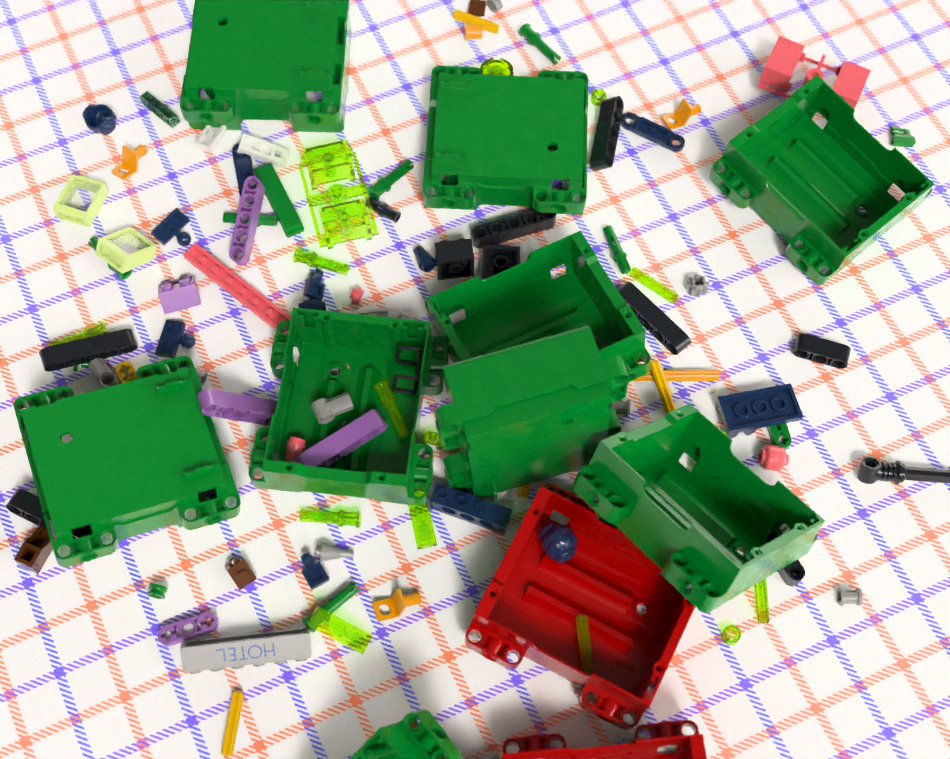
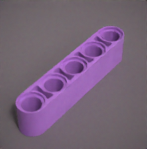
M249 176L244 181L229 249L230 259L238 266H245L250 261L265 187L256 176ZM258 184L255 189H251L253 185ZM254 201L253 205L248 207V204ZM250 218V221L244 224L245 220ZM243 236H246L244 241H240ZM243 253L241 258L236 259L238 254Z
M204 389L197 395L202 413L206 416L270 426L272 415H275L277 401L214 389Z
M376 409L371 410L298 455L294 462L305 466L326 468L384 432L388 425Z

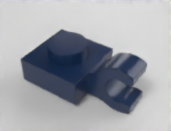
M317 268L316 273L311 271L309 278L306 279L303 295L309 299L321 298V301L323 300L325 285L321 283L324 274L322 270Z
M308 552L300 556L306 567L302 574L311 590L330 581L320 561L314 564Z

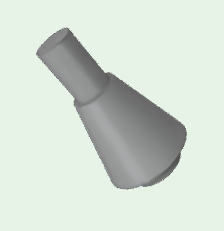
M321 542V545L316 547V558H319L320 562L340 558H353L354 550H342L324 542Z

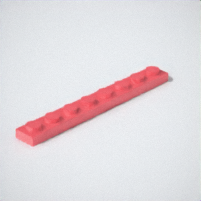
M197 243L183 254L185 260L275 331L281 321L291 320L288 314Z

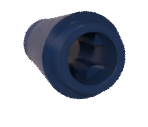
M422 246L414 248L413 253L419 269L423 272L432 271L436 266L435 258Z

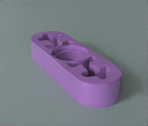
M206 612L163 626L158 631V639L164 646H173L183 641L213 633L217 630L219 621L215 614ZM210 618L211 621H214L211 623L210 627H207V625H202L207 622L206 619ZM197 621H199V624L201 625L200 628L202 630L200 631L198 625L196 624ZM192 624L194 625V631L188 635L184 634V626ZM176 628H178V632L181 635V637H178L177 634H174L177 633V631L175 630ZM167 631L174 634L170 636V640L163 638L166 636Z

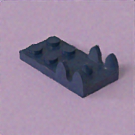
M791 383L718 396L716 399L717 408L720 410L726 428V435L730 439H733L742 431H744L746 436H749L758 428L796 422L803 419V414Z

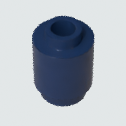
M321 298L303 300L302 303H298L299 308L326 311L325 301H321Z

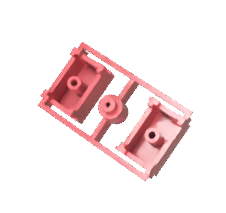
M781 36L778 37L757 86L758 88L788 99L791 96L785 94V92L790 91L792 86L790 81L799 62L803 63V60L818 66L807 71L802 86L816 75L823 80L824 73L820 70L821 67L832 70L838 76L832 89L855 109L871 72L870 69L846 60L842 67L838 66V68L826 65L823 63L826 55L823 54L820 62L805 57L806 53H803L805 45ZM765 84L776 89H779V91L766 87Z

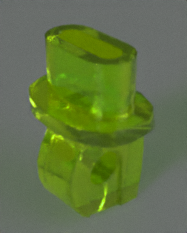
M426 431L422 435L421 442L435 445L437 450L443 448L438 433Z

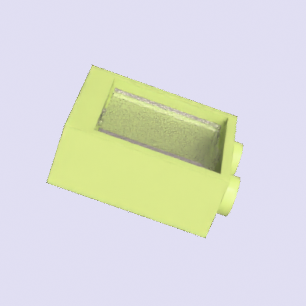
M71 174L52 209L57 218L90 228L109 193L103 182L88 179L83 175Z
M129 226L99 238L95 254L123 274L152 261L157 245Z

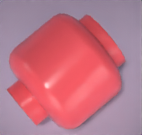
M765 445L759 450L758 463L761 464L763 469L781 471L784 466L788 465L789 455L786 454L784 447Z

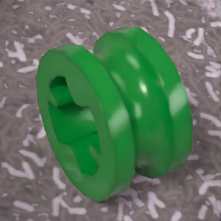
M159 584L149 585L150 591L147 592V596L155 599H165L164 592H167V587Z

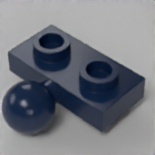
M176 208L151 231V235L163 246L168 244L175 236L180 246H188L191 243V236L187 232H181V230L190 222V219Z
M166 320L155 354L160 357L175 358L180 344L186 349L194 347L196 343L195 337L191 334L183 335L186 327L184 322Z

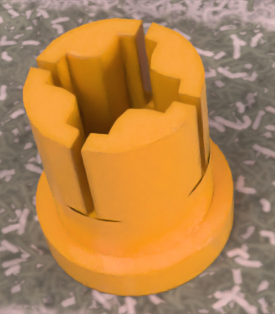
M464 24V41L482 39V26Z

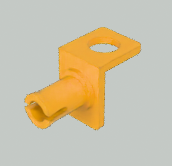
M683 98L674 113L662 115L661 119L670 130L684 127L690 116L700 115L701 106L699 104L690 105L686 98ZM668 118L674 119L676 124L670 123Z
M126 145L122 146V163L112 169L111 173L122 180H126L138 171V159L147 154L145 146L138 145L134 150ZM121 169H126L129 172L126 174H121L118 171Z
M398 588L391 598L373 602L372 607L377 621L382 622L400 617L406 607L419 605L421 603V596L418 591L403 595L401 589ZM381 605L389 607L390 613L388 615L380 613L379 607Z

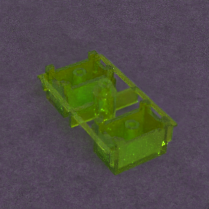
M347 139L302 149L304 156H300L301 164H298L320 248L327 247L329 250L333 249L336 244L365 238L368 241L372 240V236L379 235L367 194L366 183L364 184L356 152H352L351 145L348 146ZM353 156L360 185L345 188L341 184H333L329 187L328 192L310 196L302 167H306L311 189L316 190L318 185L344 179H349V182L355 181ZM364 195L367 208L370 214V218L372 221V225L370 224V219L367 213L364 199L362 198L348 202L347 199ZM330 203V206L318 208L324 236H321L313 207Z

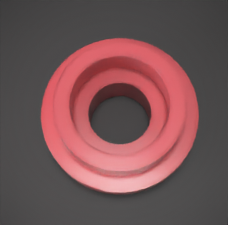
M360 286L357 289L353 288L349 298L352 299V304H359L365 292Z

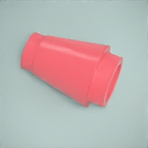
M290 437L289 441H287L285 462L295 463V458L303 453L306 448L305 440Z

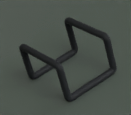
M404 345L397 347L395 362L397 364L416 366L415 377L394 375L392 392L409 395L417 393L423 352L421 348ZM401 349L419 351L418 361L399 360ZM397 378L414 380L413 391L396 389Z

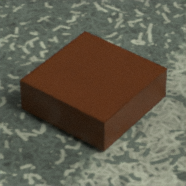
M470 0L468 14L485 17L486 0Z

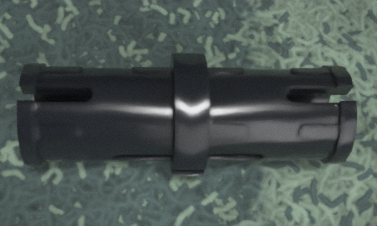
M369 197L365 203V207L377 212L378 216H384L394 223H397L401 217L400 212L372 197Z

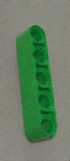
M271 162L254 168L255 176L263 183L265 187L264 194L277 216L286 237L290 238L304 232L303 224Z

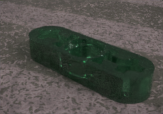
M146 91L139 96L141 103L171 128L180 123L178 116Z

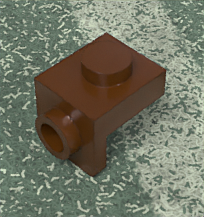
M242 556L231 558L227 561V566L224 567L239 590L257 579Z

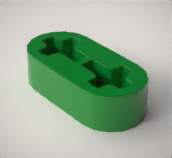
M787 423L780 424L778 429L776 425L767 427L772 445L782 446L787 450L792 442ZM780 436L782 441H786L784 445H782L781 442H778Z

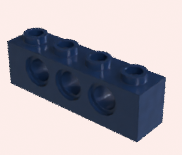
M436 483L430 498V509L503 535L506 534L512 518V509L439 483Z

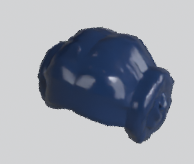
M89 104L82 113L86 126L95 134L108 135L116 128L117 116L107 105Z
M550 523L539 533L543 551L550 559L555 560L557 563L562 564L576 553L577 536L568 525Z

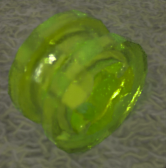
M603 89L593 90L591 93V103L595 106H601L602 100L606 99V92Z
M727 625L721 633L722 641L731 646L737 644L741 638V630L735 625ZM729 630L733 631L732 634L734 632L736 634L733 640L730 639V636H726Z

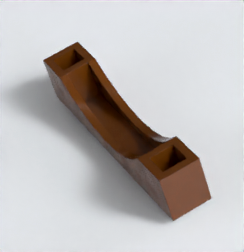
M39 526L24 541L14 558V561L20 567L39 575L53 550L48 530Z

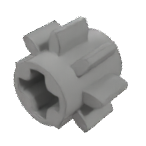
M696 273L693 278H688L686 290L690 291V296L693 295L700 298L702 293L707 294L710 282L706 281L705 275L701 276Z

